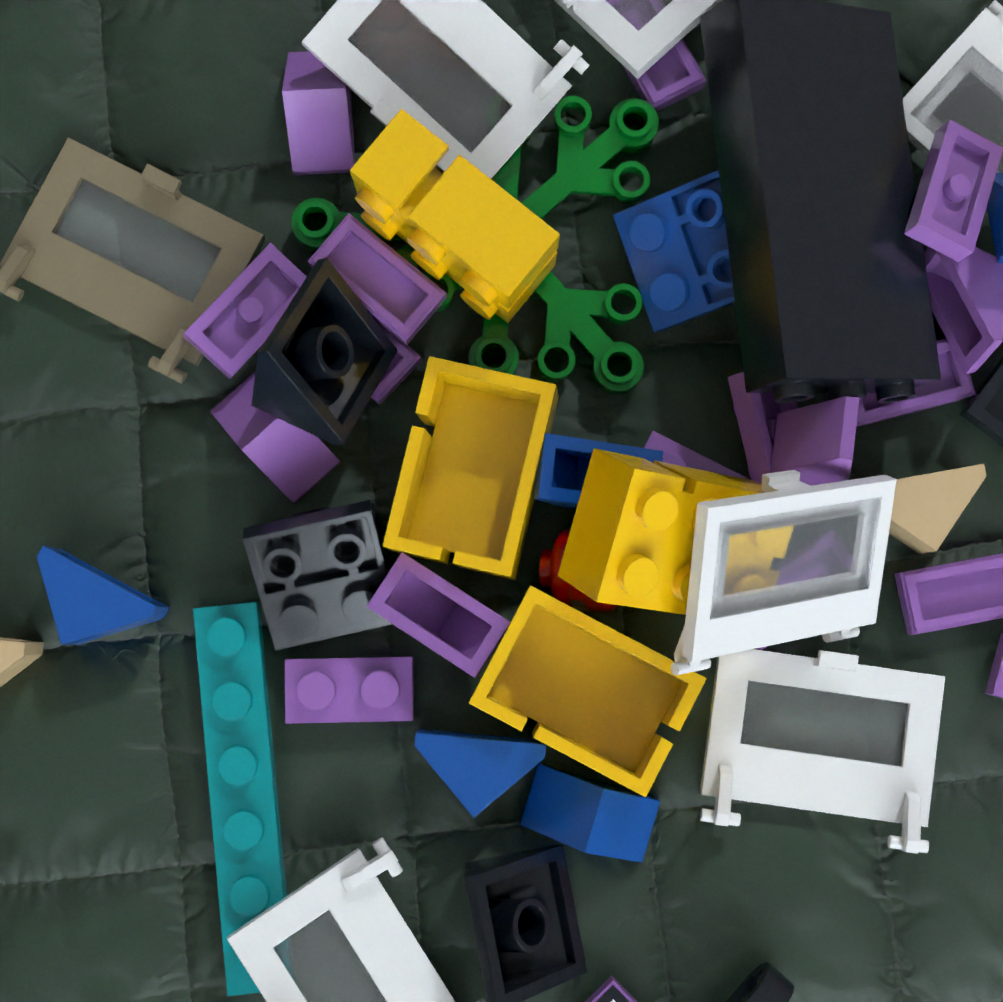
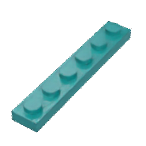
M260 602L193 608L227 996L261 993L228 942L227 936L287 896ZM290 936L276 945L274 950L295 981Z

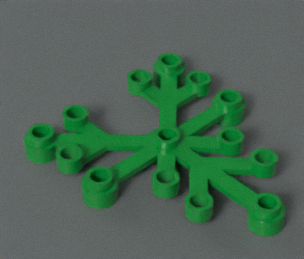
M496 94L487 106L486 125L488 132L500 121V110L509 105L499 94ZM568 96L560 100L554 112V126L559 133L556 173L521 203L539 218L543 219L572 193L615 196L624 203L640 201L647 193L650 184L649 172L643 164L637 161H626L621 163L616 169H602V167L620 152L637 154L645 151L652 145L659 127V118L654 107L645 100L638 98L623 100L613 109L608 129L583 150L584 134L588 131L591 123V107L586 100L578 96ZM575 109L582 113L584 121L577 126H569L563 122L561 115L566 110ZM636 113L643 117L646 125L640 130H631L625 126L623 118L628 114ZM521 145L494 175V182L515 199L518 197ZM627 173L635 174L640 178L642 186L636 191H627L620 185L619 178ZM310 198L303 201L296 207L292 215V230L298 242L305 249L312 252L318 250L348 213L382 241L406 243L396 234L391 240L385 239L362 219V213L338 211L334 204L323 198ZM319 212L326 215L327 223L321 230L311 231L305 227V221L310 214ZM406 243L397 253L418 269L420 266L410 256L415 249ZM550 271L534 291L547 306L545 345L540 350L537 360L540 374L552 382L563 381L572 374L576 361L574 351L570 347V335L572 334L594 359L592 375L600 389L613 395H621L631 391L638 384L643 374L644 364L641 354L634 346L628 343L613 342L592 317L608 318L611 322L618 325H626L633 322L638 317L642 308L640 292L634 286L625 283L617 284L609 291L568 289ZM425 273L424 275L432 282H441L447 287V299L436 312L446 310L452 304L455 293L462 287L446 274L438 280ZM620 294L629 296L633 300L634 310L628 314L617 313L612 308V298ZM494 314L490 320L484 318L483 335L472 344L469 351V365L515 375L519 361L518 350L513 341L508 338L509 323L505 322L497 314ZM490 347L500 348L506 355L505 362L497 368L486 366L481 359L483 352ZM553 351L563 353L568 359L567 368L561 372L550 371L544 363L546 355ZM613 356H623L630 363V372L625 376H615L608 370L607 361Z

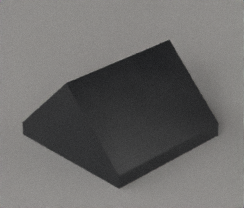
M328 258L317 260L259 350L251 406L329 443L339 445L344 444L398 350Z
M552 845L466 862L464 879L488 1002H522L587 973L563 845Z

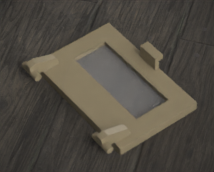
M68 137L0 262V293L18 302L21 301L24 296V290L15 285L18 279L22 278L165 350L161 359L152 356L148 367L182 384L187 377V372L178 368L181 360L183 359L198 367L204 357L183 337V334L256 258L266 238L263 234L183 195L179 191L182 184L181 180L149 164L146 165L141 174Z

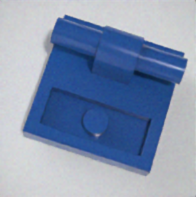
M719 170L613 215L653 333L663 332L735 304Z

